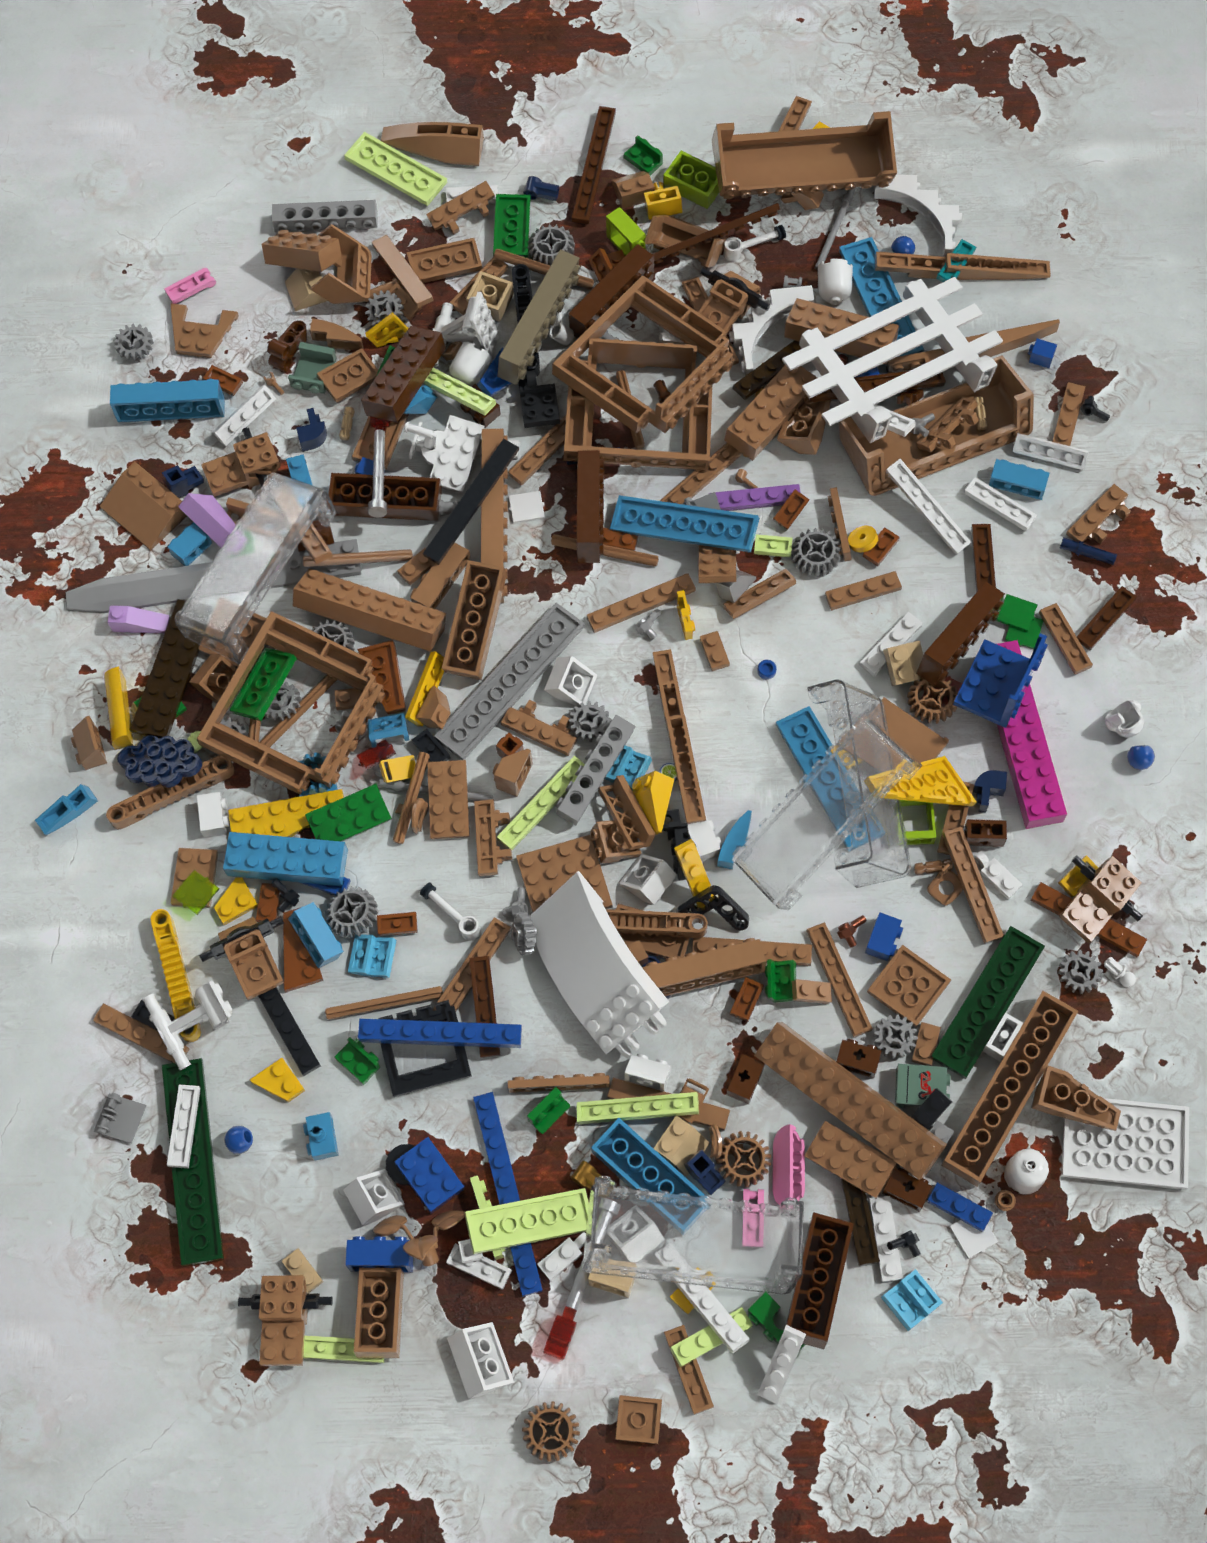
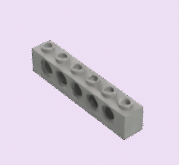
M376 200L272 204V224L274 232L281 230L299 232L304 230L319 231L326 229L330 224L339 229H369L378 227V210Z
M615 715L613 720L611 718L608 719L604 726L606 729L603 735L599 734L594 743L597 745L594 751L589 750L585 757V760H587L584 767L580 765L575 773L578 776L575 782L570 781L565 790L568 792L565 798L561 797L555 806L558 808L556 814L575 826L635 729V725L618 715ZM615 734L618 740L612 741L609 735ZM606 750L609 755L606 757L601 756L599 751ZM597 766L599 771L592 772L589 767ZM586 781L590 787L582 788L580 782ZM576 797L580 800V803L573 804L570 798Z

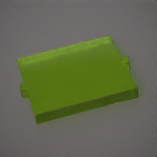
M194 870L173 894V898L183 904L184 908H188L198 915L218 892L219 888L210 882L208 877H203Z

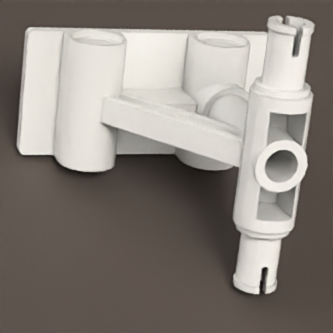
M477 292L476 297L469 299L466 314L454 321H451L450 318L453 305L447 302L443 303L441 313L436 318L433 331L442 332L445 346L447 342H471L475 344L474 347L481 351L483 348L491 357L495 356L496 341L499 340L500 333L495 326V320L492 319L491 311L487 307V302L482 292ZM439 360L437 361V363L435 364V366H434L433 368H437V367H438V365H439Z
M211 980L196 989L195 996L199 1005L195 1006L196 1009L171 1021L166 1010L161 1009L154 993L142 999L150 1013V1021L156 1026L167 1047L166 1052L173 1056L179 1070L191 1065L183 1050L184 1044L179 1033L201 1021H209L213 1030L231 1021L233 1010L228 1001H223V991L218 982L214 984Z

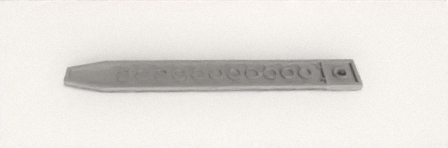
M357 539L334 542V544L327 545L332 554L359 552ZM298 549L101 578L67 591L66 604L68 611L109 613L110 606L143 608L176 603L177 599L190 601L297 585L309 568L337 578L361 575L360 563L304 567L303 556H309L307 550L299 552Z

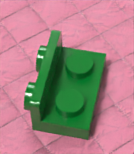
M638 135L635 137V144L624 153V159L640 171L649 173L650 176L663 164L662 152Z
M349 1037L347 1039L348 1043L334 1058L364 1085L381 1068L378 1063L379 1058L372 1052L368 1054L363 1049L365 1046L357 1038L353 1040Z
M555 1087L527 1115L528 1121L541 1134H544L570 1108V1104L562 1097V1092Z

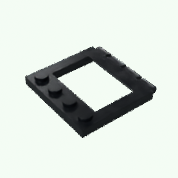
M449 1000L435 1003L436 1011L432 1010L431 1004L415 1008L417 1016H413L412 1009L396 1013L397 1020L441 1022L447 1020L448 1022H458L455 1007H450ZM388 1015V1016H385V1017L378 1018V1019L394 1020L392 1015ZM380 1043L393 1097L472 1077L464 1046H454L457 1060L399 1075L391 1043Z

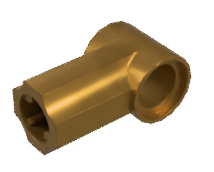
M585 1161L580 1163L570 1177L578 1185L588 1188L600 1198H606L614 1186L613 1183L597 1173V1170Z

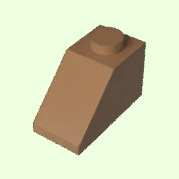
M432 686L416 718L427 728L443 729L451 714L447 696L437 687Z

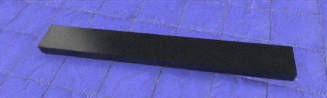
M503 438L423 552L424 557L438 565L441 563L519 451L518 446Z

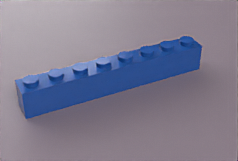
M359 1018L358 1039L360 1042L521 1048L522 1025Z

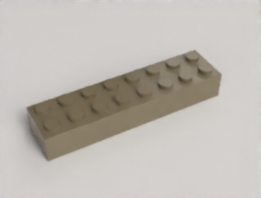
M560 249L499 356L497 377L515 385L518 384L520 379H524L527 366L532 365L535 352L538 353L540 351L541 341L547 338L550 325L553 326L555 324L557 313H561L564 307V300L569 299L572 286H576L578 283V273L581 268L579 257Z

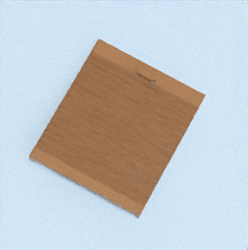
M883 697L844 745L843 749L881 774L937 758L948 744L949 739L941 737Z

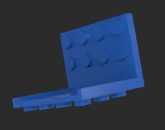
M1039 634L1030 659L984 639L953 705L1007 728L1010 719L1016 717L1025 694L1024 690L1032 680L1033 676L1031 675L1033 671H1037L1048 646L1045 643L1047 636Z

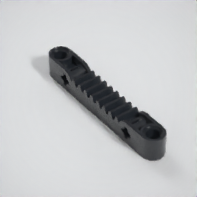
M524 264L515 265L512 269L517 325L532 300L529 268ZM539 352L534 354V361L531 365L533 367L527 366L526 368L527 371L535 370L536 377L540 374Z

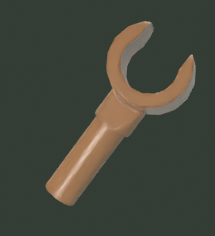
M269 372L271 378L267 379L264 376L266 384L275 387L283 395L284 391L277 384L274 374Z
M744 469L738 470L735 477L737 482H744L752 489L758 488L746 478L747 471Z

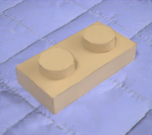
M299 1248L282 1260V1263L291 1275H304L306 1278L307 1294L324 1282Z

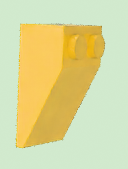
M653 771L636 778L632 784V792L657 835L662 833L674 779Z

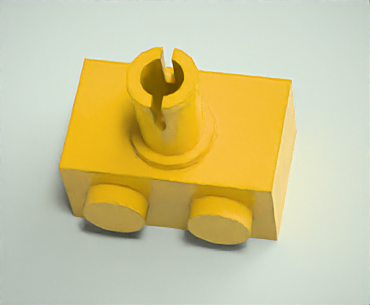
M658 181L659 187L657 182L653 184L655 191L644 193L645 209L649 220L657 215L670 216L683 213L682 199L678 186L664 188L663 183Z

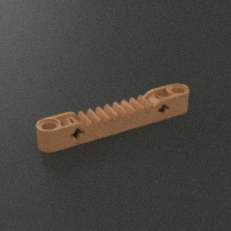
M218 755L203 762L201 770L196 775L182 777L176 786L166 788L158 784L111 806L106 813L107 819L116 829L126 828L144 819L148 814H152L153 811H159L161 807H167V804H174V801H180L182 797H188V794H195L197 790L201 791L202 788L212 787L230 778L234 774V766L231 760ZM222 765H227L225 769H219ZM122 815L121 818L114 820L115 816Z
M606 909L619 934L631 933L635 935L638 933L650 936L655 934L656 936L669 935L677 938H702L707 933L708 922L702 914ZM700 923L703 927L701 929H695L693 928V924Z

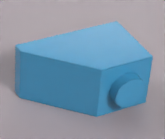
M427 385L421 386L404 414H427L437 399L433 390Z

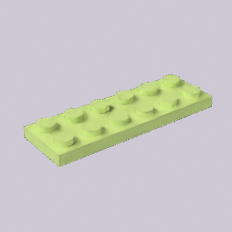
M366 132L359 137L344 155L345 160L426 206L432 202L448 183L446 177Z
M585 1188L466 1211L464 1213L473 1254L595 1229Z

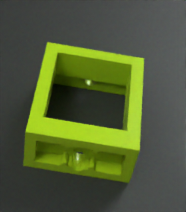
M620 207L606 216L607 238L619 250L623 251L624 256L637 244L646 249V234Z
M892 799L895 846L934 844L936 828L933 803ZM926 805L928 831L901 832L898 806Z

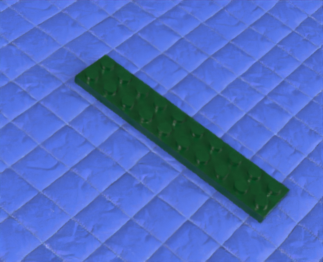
M202 1058L189 1060L191 1065L182 1070H179L177 1063L162 1065L169 1145L179 1085L200 1087L189 1168L172 1167L180 1257L183 1267L224 1260Z

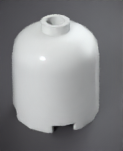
M830 259L829 263L824 264V261L818 264V292L824 301L837 305L850 297L853 265H848L847 260Z
M463 342L449 367V373L451 377L471 387L474 384H478L493 359L485 349L482 348L480 351L474 347V343Z
M1022 1149L1016 1152L1007 1162L1004 1169V1178L1008 1186L1020 1194H1032L1038 1191L1047 1179L1049 1173L1048 1162L1039 1151Z

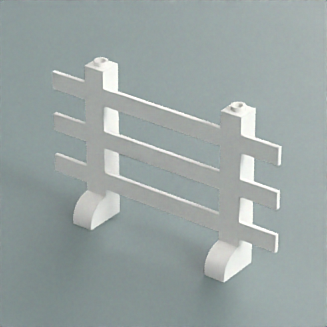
M956 277L928 289L922 279L911 281L905 286L903 293L905 301L824 338L818 328L806 330L802 334L799 343L802 349L782 358V361L789 371L811 361L821 377L802 385L806 395L810 399L831 389L841 402L840 405L822 413L821 416L826 423L832 426L851 416L869 443H872L886 435L892 419V415L886 408L882 406L875 408V404L953 366L957 368L971 389L976 392L990 384L997 368V363L987 355L979 357L978 354L1001 344L1003 340L994 330L968 342L958 327L983 315L977 305L974 303L951 315H948L940 305L939 300L962 290L963 287ZM913 312L916 313L925 325L924 328L846 365L843 364L834 351ZM933 339L936 340L945 352L944 355L865 393L854 379V377Z

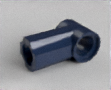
M529 176L523 195H531V200L540 197L556 201L560 188L559 185L545 183L538 177Z

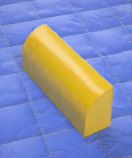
M118 666L109 669L104 674L111 741L115 750L134 746L133 736L130 731L131 720L126 678Z

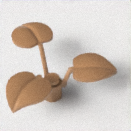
M452 1210L437 1215L432 1220V1225L435 1226L433 1228V1235H426L414 1239L408 1228L403 1225L407 1222V1218L401 1215L391 1216L382 1220L372 1231L378 1236H388L396 1233L399 1229H403L410 1239L404 1244V1251L408 1255L422 1260L424 1266H432L439 1261L436 1248H438L437 1231L456 1225L465 1217V1212Z

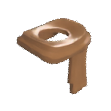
M418 798L412 809L411 826L415 834L422 832V824L429 808L428 803L423 798ZM403 804L398 805L395 813L401 814Z
M950 864L942 868V871L936 875L927 887L928 893L945 906L952 903L963 891L959 877L949 870ZM942 881H949L953 884L954 891L951 894L944 895L939 891V884Z
M713 1124L709 1127L712 1143L710 1158L717 1160L723 1152L722 1138L718 1125ZM735 1144L737 1148L740 1147L743 1150V1144ZM729 1149L728 1155H732L733 1152Z

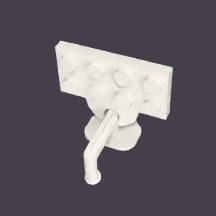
M452 415L449 416L445 431H432L423 428L422 422H419L418 426L406 422L404 431L415 434L409 459H412L415 451L421 452L423 459L433 466L430 478H440L442 488L463 494L484 425Z

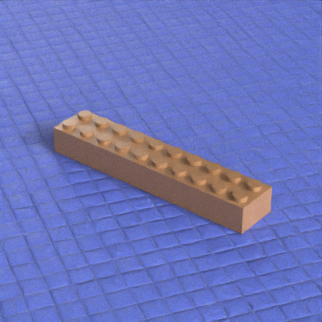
M1045 991L1041 992L941 1166L978 1187L1076 1017L1078 1010Z
M783 1022L776 1023L754 1055L919 1180L926 1176L947 1146L945 1142Z

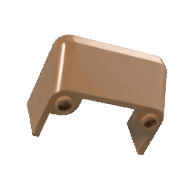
M657 215L652 217L645 244H654V248L663 250V248H668L709 230L669 215ZM716 235L711 237V242L703 245L701 241L695 244L696 248L686 251L684 248L679 250V252L699 259L698 261L701 262V266L711 268L716 265L724 249L727 237L719 238Z
M330 224L317 236L329 235L332 238L339 239L342 259L333 264L337 266V277L328 273L311 287V290L333 304L364 302L370 297L371 252L365 245Z

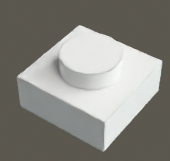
M470 1239L458 1242L463 1264L484 1259L482 1253L473 1254Z

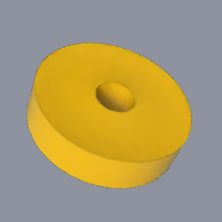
M860 526L850 533L848 542L853 551L858 553L866 552L877 544L878 534L872 526Z

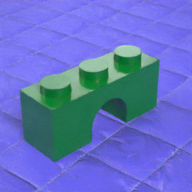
M765 1292L748 1309V1318L755 1326L759 1324L765 1330L763 1334L769 1341L772 1342L774 1340L779 1344L784 1330L775 1326L773 1318L781 1307ZM805 1344L801 1345L799 1352L802 1350Z

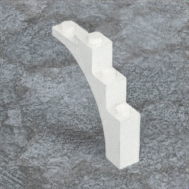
M896 174L889 186L883 188L874 186V199L895 201L911 207L922 214L934 226L943 243V257L947 253L954 251L955 242H952V238L955 237L958 223L962 222V213H959V205H941V197H938V190H920V182H917V175Z
M812 285L770 290L769 297L766 298L767 303L771 305L768 311L760 307L756 309L751 307V314H748V323L732 324L729 339L730 342H733L734 349L739 350V357H743L741 371L745 372V376L754 370L752 354L758 341L771 326L789 316L796 298L814 302Z

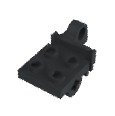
M535 370L527 371V379H520L518 382L524 428L560 424L555 383L537 385Z
M679 809L666 812V817L671 818L672 822H668V825H663L662 830L667 832L668 841L671 840L674 872L678 874V880H686L674 848L690 840L687 837L689 833L688 823H681Z

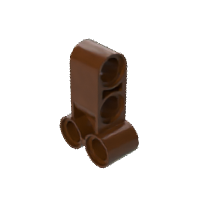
M294 321L278 340L273 338L269 342L267 352L271 354L268 360L269 365L283 372L288 371L292 358L299 351L300 342L307 341V328L303 321Z

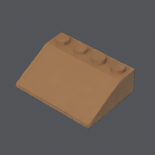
M136 462L132 463L120 475L100 505L103 511L150 551L187 517L178 507L182 500Z

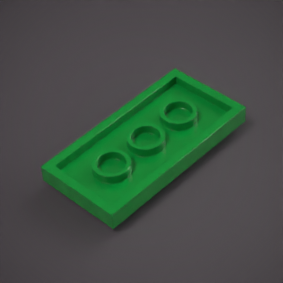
M496 194L493 257L495 250L500 249L528 258L531 195Z
M265 648L229 710L233 714L262 721L297 657L291 653Z
M377 784L305 814L317 840L343 841L392 819Z

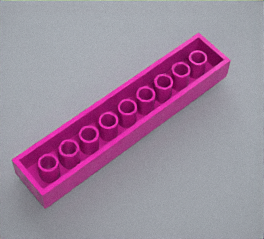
M1018 640L997 644L1022 655ZM1029 684L1024 690L1025 694L1016 717L1010 719L1007 728L997 724L1025 829L1062 823L1067 816L1031 685Z

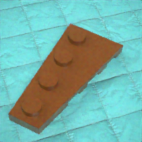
M391 640L357 649L359 654L372 660L374 668L372 675L376 676V683L383 685L385 696L382 704L386 713L390 715L406 711L395 642Z
M297 909L283 913L285 993L324 981L320 968L316 966L288 919Z

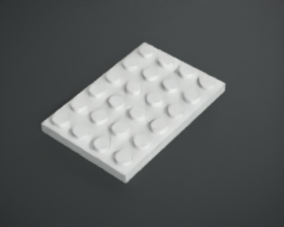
M1104 1098L1121 1110L1116 1131L1064 1118L1062 1177L1188 1189L1189 1107Z

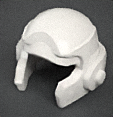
M1128 700L1117 706L1106 716L1105 724L1107 728L1126 738L1137 735L1143 729L1145 722L1140 712L1141 704L1135 700Z

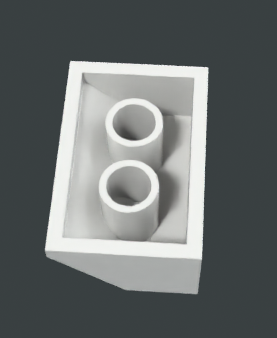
M493 1322L462 1329L447 1338L468 1399L488 1394L514 1383Z

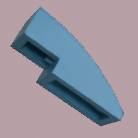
M80 784L68 796H61L35 821L43 833L48 835L80 816L98 800L88 786Z
M748 810L731 828L720 850L717 867L733 870L736 852L744 853L752 811Z

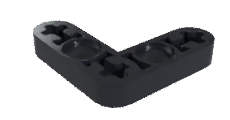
M716 885L710 886L680 905L676 913L704 915L714 909L736 930L742 931L749 926L750 918L748 913L721 887ZM697 902H701L705 906L702 908H698L694 904ZM725 905H729L733 909L730 911H726L722 907Z

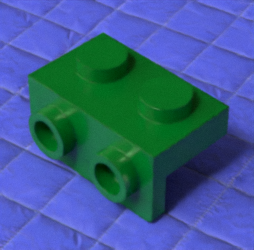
M768 959L767 966H765V975L768 981V985L765 986L766 996L774 1003L793 1001L792 981L796 979V962L794 960L774 962L772 959Z

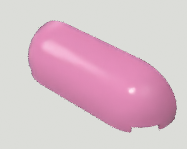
M791 1124L783 1126L777 1132L773 1142V1196L777 1204L782 1207L797 1206L796 1204L800 1198L804 1197L805 1192L803 1138L800 1139L795 1131L796 1127Z

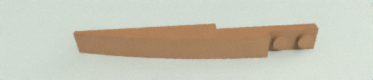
M876 252L875 254L876 271L908 273V277L936 279L945 263L947 268L944 272L956 273V271H961L957 280L1050 278L1051 276L1050 261L955 253H947L945 257ZM951 258L952 261L957 262L967 259L966 266H961V264L959 266L951 265Z
M1060 320L996 331L1003 342L978 355L979 357L984 355L992 357L1032 343L1037 338L1042 339L1057 332ZM985 334L965 338L968 342H971ZM941 348L895 357L888 361L886 370L887 373L913 370L944 355L945 352Z
M669 649L653 652L659 693L686 822L690 824L706 821L672 651Z

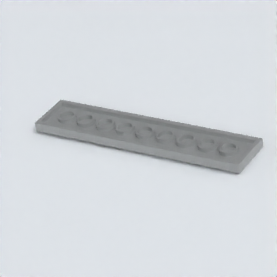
M555 603L445 723L443 729H440L434 735L435 739L461 760H465L505 716L507 710L514 706L582 631L585 623L561 605Z

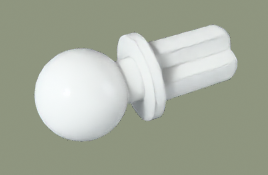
M1109 957L1104 962V966L1114 974L1113 977L1115 979L1120 978V983L1124 987H1131L1135 984V975L1132 972L1126 971L1125 966H1121L1112 957Z

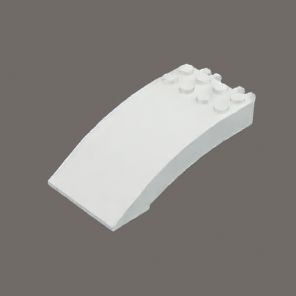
M578 871L530 915L531 921H533V925L537 929L536 945L561 995L604 1053L607 1055L617 1048L623 1057L629 1058L632 1052L628 1046L633 1051H637L640 1048L636 1038L632 1035L637 1029L643 1025L650 1034L656 1035L659 1031L654 1022L660 1028H664L667 1025L659 1010L667 1005L669 1001L643 970L621 938L602 904L604 901Z

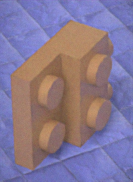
M614 820L596 822L590 831L591 840L596 843L595 856L597 859L600 858L601 864L619 862L621 859L635 858L642 854L640 848L634 850L628 848ZM622 820L624 826L632 828L629 822ZM630 835L633 843L638 842L637 837Z

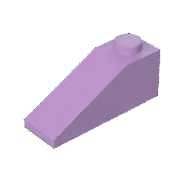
M110 606L108 624L112 632L165 633L170 620L169 615L130 606Z

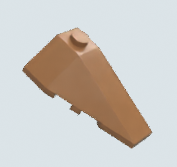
M807 396L804 399L805 403L800 409H796L793 412L794 416L789 421L786 420L782 425L777 440L799 454L816 455L822 442L826 421L821 415L829 410L831 400L811 402Z
M1051 1066L1046 1067L1035 1090L1031 1106L1032 1109L1050 1115L1113 1131L1117 1130L1121 1110L1089 1090V1087L1078 1082L1070 1073Z

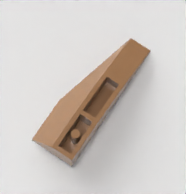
M452 122L399 124L383 127L381 141L391 147L443 163L479 166L484 141L483 125Z

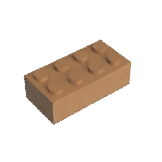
M281 230L278 234L269 237L267 241L261 244L265 264L322 272L342 259L339 239L332 238L329 235L317 236L314 233L303 234L302 232Z
M359 1268L354 1353L357 1358H399L404 1274L401 1268Z

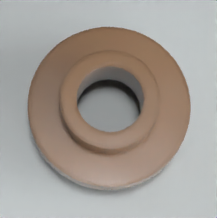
M1002 1190L996 1194L995 1205L998 1209L1009 1211L1015 1206L1016 1199L1012 1192ZM1007 1198L1008 1204H1003L1001 1199Z

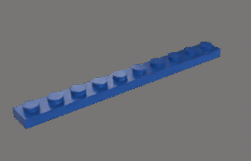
M490 1092L473 1097L499 1204L520 1201L494 1094ZM531 1243L510 1247L522 1296L543 1292Z

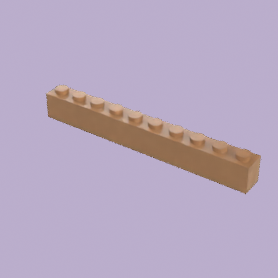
M482 429L481 470L503 438L508 441V435H504V429ZM506 468L481 504V563L504 567V563L508 562V552L504 551V546H508V535H504V529H508V518H504V512H508V501H504V496H508V485H505V479H508V468ZM505 568V570L507 571L506 579H508V569ZM504 585L500 603H504V597L508 596L507 585Z

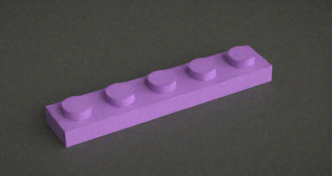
M793 484L715 493L721 510L731 511L781 506L786 502L794 489L800 492V485Z

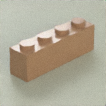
M454 543L439 565L432 562L429 572L423 575L418 588L413 589L410 595L411 602L436 609L467 565V561L471 559L469 550Z

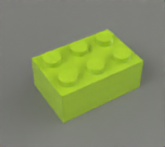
M682 150L663 175L664 188L678 186L682 197L706 209L710 207L719 194L715 166Z

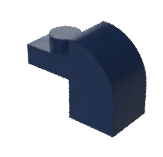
M314 408L306 409L310 424L296 428L302 452L320 447L327 437L325 422H321L320 416L315 414Z
M177 465L162 472L163 482L177 497L186 496L188 490L204 483V478L195 466L182 471Z
M989 770L977 778L972 793H977L976 805H979L978 812L987 811L990 795H1004L1007 772Z
M699 1150L684 1164L693 1179L697 1180L709 1195H712L726 1182L714 1168L716 1165L703 1150Z

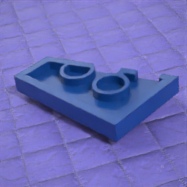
M503 347L477 384L482 392L490 397L513 384L497 377L499 356L504 349Z

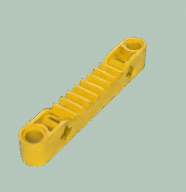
M157 909L151 915V925L166 977L165 980L171 998L174 1018L177 1019L196 1008L174 921L166 910ZM166 918L165 923L158 924L160 919ZM199 1023L192 1026L194 1029L190 1034H185L184 1030L179 1033L186 1042L198 1040L201 1035Z

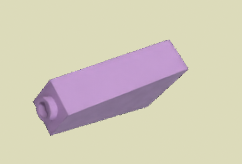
M188 493L178 506L227 554L241 553L249 542L213 495Z

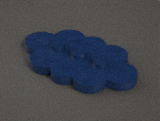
M148 735L142 738L137 746H128L122 749L117 757L118 763L122 768L126 769L125 776L131 783L144 782L149 787L161 784L163 787L171 788L176 786L182 777L194 776L202 768V760L194 753V746L187 739L176 741L171 736L158 739L157 736Z

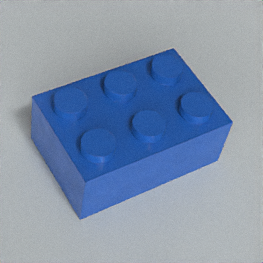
M429 1137L394 1161L395 1166L430 1214L464 1190V1185Z
M355 1236L352 1240H347L346 1266L351 1272H359V1268H401L403 1272H413L414 1257L408 1255L403 1249L404 1244L409 1241L407 1237H394V1240H386V1237L378 1236L373 1237V1240H365V1237Z

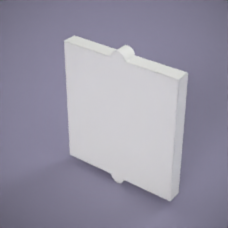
M540 491L509 495L511 506L509 511L512 512L513 523L545 519L544 502H542Z
M961 1220L949 1226L968 1259L980 1252L984 1253L985 1249L998 1243L988 1224L984 1232Z

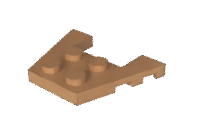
M171 303L175 350L177 354L212 358L222 343V338L226 332L230 331L231 325L239 317L236 311L222 310L218 325L185 321L188 310L187 305Z

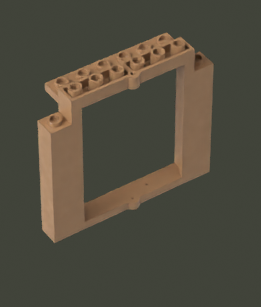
M642 275L552 364V375L637 433L641 428L644 429L648 423H651L666 433L669 429H673L678 420L686 416L689 408L692 405L695 406L703 394L706 395L714 383H718L722 375L732 368L733 354L729 352V339L726 338L727 332ZM630 306L684 343L697 346V352L706 357L662 404L659 402L656 404L655 411L579 359L589 348V338L602 337L606 330Z
M589 338L588 361H582L595 370L597 363L636 365L639 368L650 366L685 369L686 379L696 369L697 346ZM568 386L563 461L578 462V451L600 450V458H604L605 464L631 465L635 468L649 466L693 470L709 469L712 386L706 395L703 394L699 402L695 406L692 405L686 416L683 417L682 453L593 447L594 403Z
M271 611L197 737V741L200 746L300 795L303 790L306 791L311 782L309 779L331 788L332 784L338 782L341 768H345L348 764V756L351 751H355L359 736L364 735L367 729V721L369 719L372 720L374 717L377 703L383 701L385 696L383 685L376 683V676L372 675L374 668L371 659ZM265 645L278 651L294 654L297 660L362 691L360 698L320 769L315 768L314 770L220 723Z

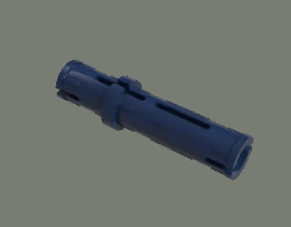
M1063 537L1060 549L1074 552L1077 556L1080 554L1114 565L1117 554L1083 544L1084 542L1082 541L1077 542Z

